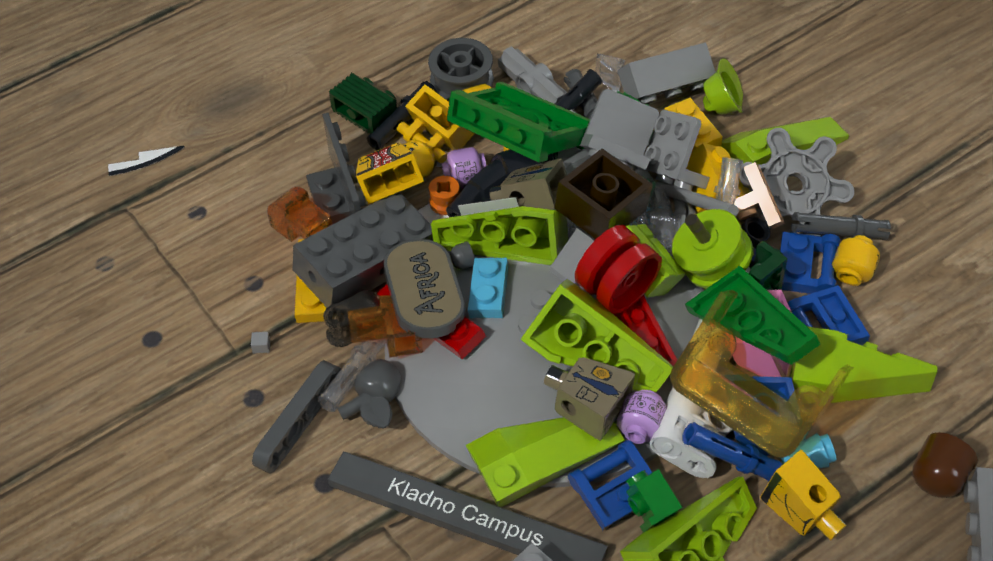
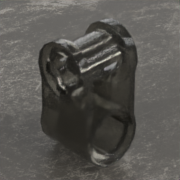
M371 290L360 291L354 296L326 308L323 318L328 326L326 331L327 340L336 347L348 346L356 340L382 330L389 322L390 315Z

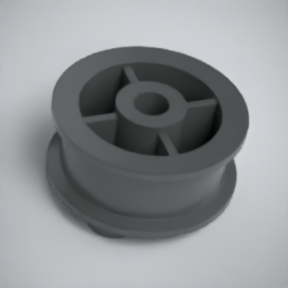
M454 38L440 43L429 55L430 83L435 87L437 93L447 101H450L451 91L464 90L480 84H487L492 87L494 75L491 69L493 64L491 51L482 42L470 38Z

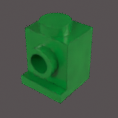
M659 469L649 475L643 470L626 481L630 487L626 491L629 496V506L636 516H641L644 520V523L640 526L642 532L647 531L683 508Z

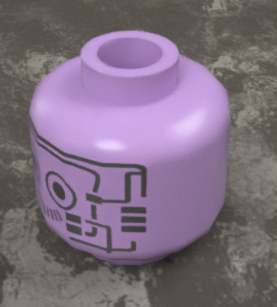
M474 147L452 150L447 155V162L441 163L443 175L455 178L459 183L460 189H464L467 182L486 167L484 153H479Z
M639 390L630 393L625 398L618 414L617 426L626 439L632 443H649L661 424L667 406L661 396L651 390Z

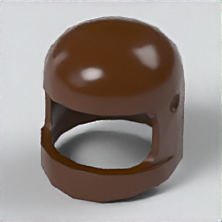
M942 432L932 433L927 437L915 459L912 475L916 484L926 493L939 498L953 497L964 487L971 471L975 469L978 463V458L969 444L960 438Z

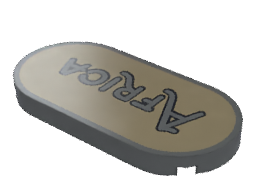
M426 239L407 240L392 247L384 258V272L399 326L406 332L408 330L415 332L416 336L421 338H438L453 332L456 329V325L460 321L462 323L465 317V305L448 251L439 243Z

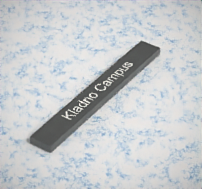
M344 451L328 478L330 487L519 555L531 543L553 561H604L608 552L607 545Z

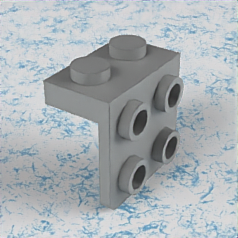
M604 89L599 96L580 146L589 149V156L594 155L603 148L632 170H646L651 158L644 156V152L654 130L656 119L659 117V111L618 92Z
M668 110L660 112L655 122L649 146L644 153V156L651 158L646 170L657 173L655 180L671 185L674 184V186L692 191L693 185L706 189L710 177L686 169L701 127L700 119Z

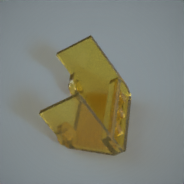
M733 290L720 292L674 365L670 375L672 386L684 397L767 453L775 457H787L797 450L824 414L853 370V367L846 364L840 368L825 392L814 385H803L792 393L788 401L729 363L736 350L737 342L732 331L720 324L738 293Z

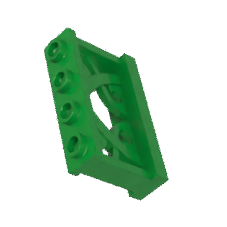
M497 82L494 88L466 93L462 90L451 91L447 121L539 163L547 161L548 154L574 147L586 149L581 147L580 144L590 121L589 118L504 82Z

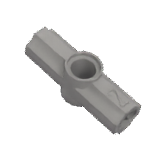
M511 46L505 49L498 59V67L515 81L518 89L553 104H556L567 93L554 81L551 71L545 64L539 63L536 65L519 49H514Z

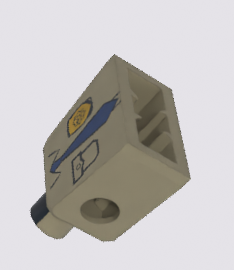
M562 158L512 171L501 185L490 188L491 201L516 197L519 207L554 209L558 182L567 176Z
M583 357L578 359L569 372L552 365L546 373L544 385L557 390L555 410L559 415L601 441L618 417L625 398L632 393L635 373Z

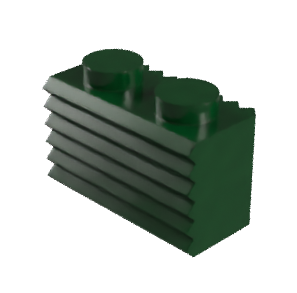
M351 73L350 76H347L346 79H343L341 83L339 82L337 86H334L329 91L333 112L341 115L342 118L345 117L350 123L353 122L355 126L357 125L359 128H362L368 134H371L397 109V100L390 91H382L375 87L369 78L364 77L362 79L354 73Z

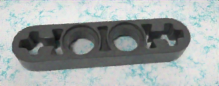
M324 360L315 367L257 445L252 457L253 466L267 473H272L279 467L337 387L341 377L340 367Z

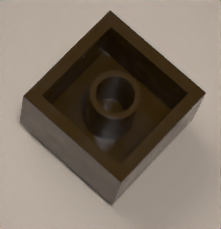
M601 148L558 182L554 209L597 239L606 230L616 225L628 226L647 210L653 184Z

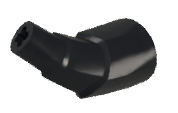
M510 149L497 153L492 158L490 164L467 182L463 191L446 208L449 218L461 216L458 205L491 201V187L501 185L512 171L540 163ZM558 152L548 154L547 161L540 163L557 159Z

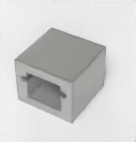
M252 332L251 349L253 353H269V332Z

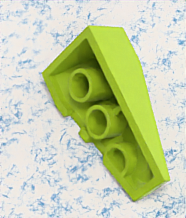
M831 117L740 132L722 140L721 147L730 154V160L734 161L736 167H740L746 162H756L762 165L771 158V150L766 138L770 130L774 128L786 130L790 135L792 144L800 150L811 148L814 142L823 136L833 139L837 145L848 140L849 134Z
M526 206L437 219L431 223L433 241L442 245L447 251H451L457 244L468 241L474 255L507 258L509 260L552 265L569 240L567 217L556 210Z
M568 278L558 286L520 339L544 358L557 364L563 363L573 367L579 358L585 357L635 373L633 390L636 391L651 390L656 393L675 369L673 365L601 303Z
M815 327L808 328L817 335L821 345L792 365L791 377L797 400L809 404H828L929 392L937 374V366L901 353L888 355L877 351L876 344L866 342L862 346L848 341L847 334Z
M562 417L497 428L465 446L496 505L501 508L611 450L625 440L615 422L600 441Z
M736 477L643 532L620 551L623 560L725 561L723 556L731 542L739 540L757 509L744 477Z

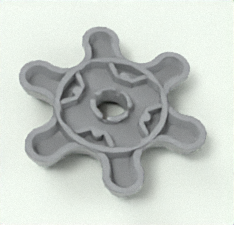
M782 128L770 130L766 141L771 150V158L767 163L760 165L782 217H792L794 212L821 215L820 208L825 202L847 203L853 198V185L846 180L834 179L827 171V163L837 151V146L833 139L823 136L818 138L811 148L800 150L792 144L790 135L786 130ZM752 162L743 163L737 170L740 182L747 186H751L743 167L752 164ZM791 176L799 178L803 184L802 190L790 191L787 185V178ZM761 207L758 208L757 214L754 216L763 219L767 223ZM804 233V234H806V235H813V236H821V235H822V234H818V233Z

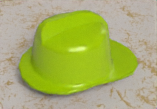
M721 58L718 70L703 83L705 92L703 98L704 108L706 111L715 110L719 115H725L737 110L739 113H743V91L740 80L730 62L725 58Z

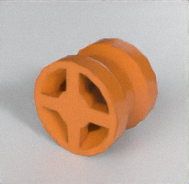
M443 175L434 178L429 183L428 190L431 209L439 215H447L446 208L460 192L459 183L455 178Z

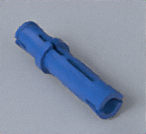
M695 422L688 424L683 432L682 440L684 444L733 464L739 472L744 474L753 473L769 482L775 471L782 466L779 460H774L759 453L756 447L752 445L743 446L699 426Z

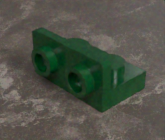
M762 241L757 245L754 266L751 268L749 275L766 290H782L788 258L778 249Z

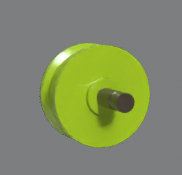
M710 209L697 214H690L686 217L685 222L674 236L672 254L674 260L684 270L689 280L696 286L707 289L739 265L746 271L752 260L753 244L733 214L721 209Z

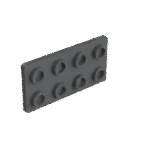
M324 113L322 116L329 155L334 168L306 175L307 184L322 227L335 224L360 211V207L366 205L361 187L357 188L354 186L357 183L353 165L349 166L346 164L350 160L345 143H339V140H342L339 125L337 122H331L329 113Z

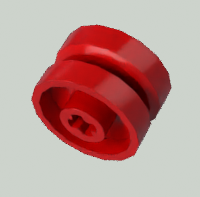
M616 225L601 234L585 251L575 271V282L590 295L597 294V301L612 314L621 313L635 304L650 288L662 266V257L646 243L640 244V239L626 226Z

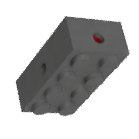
M398 192L294 244L292 270L330 312H333L386 282L384 258L392 247L412 239L433 241L431 224Z

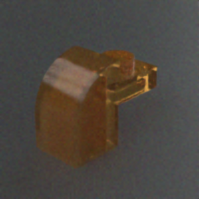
M292 187L267 208L270 226L290 242L299 236L306 239L332 225L331 216L311 202L308 191L301 187Z
M379 296L380 306L347 311L352 343L385 338L389 358L423 352L422 338L417 337L415 332L410 330L406 332L399 326L391 296Z

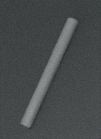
M657 181L655 183L654 191L658 194L706 210H725L735 217L739 212L738 207L734 204L665 182Z

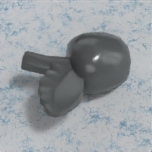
M377 359L365 366L354 380L355 391L358 393V396L337 408L342 419L344 420L360 411L361 417L367 425L382 429L388 427L392 419V409L389 403L398 393L401 384V373L394 364L383 359Z

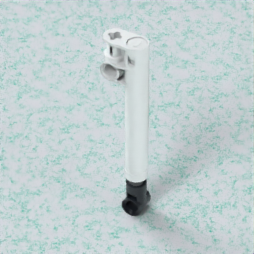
M755 216L747 218L741 225L753 244L752 260L746 269L748 274L754 266L757 245L762 241L766 242L771 233L768 224L763 219ZM699 319L665 403L667 406L658 430L651 438L650 447L657 455L687 473L700 478H709L716 471L715 457L684 444L682 440L683 432L688 424L695 422L699 426L726 437L733 430L729 408L707 395L726 346L725 337L727 332L702 319Z

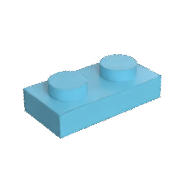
M474 258L468 303L469 318H503L509 268L507 258Z

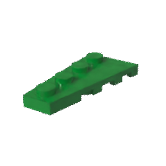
M740 265L685 303L690 314L790 365H793L821 345L813 331Z

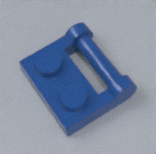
M783 232L780 252L788 260L782 290L811 294L837 286V281L834 279L835 270L832 266V261L840 244L839 236L826 234L821 237ZM813 251L823 252L821 277L819 279L811 278Z
M839 285L787 302L792 313L808 327L813 326L805 312L812 310L823 329L847 334L848 341L864 345L869 341L870 335Z
M626 440L618 445V450L582 471L576 469L569 473L568 480L573 489L579 493L601 529L605 530L633 513L628 503L629 496L626 491L630 487L626 481L643 470L646 471L647 475L653 472L631 441ZM624 462L629 463L632 469L594 491L590 482Z

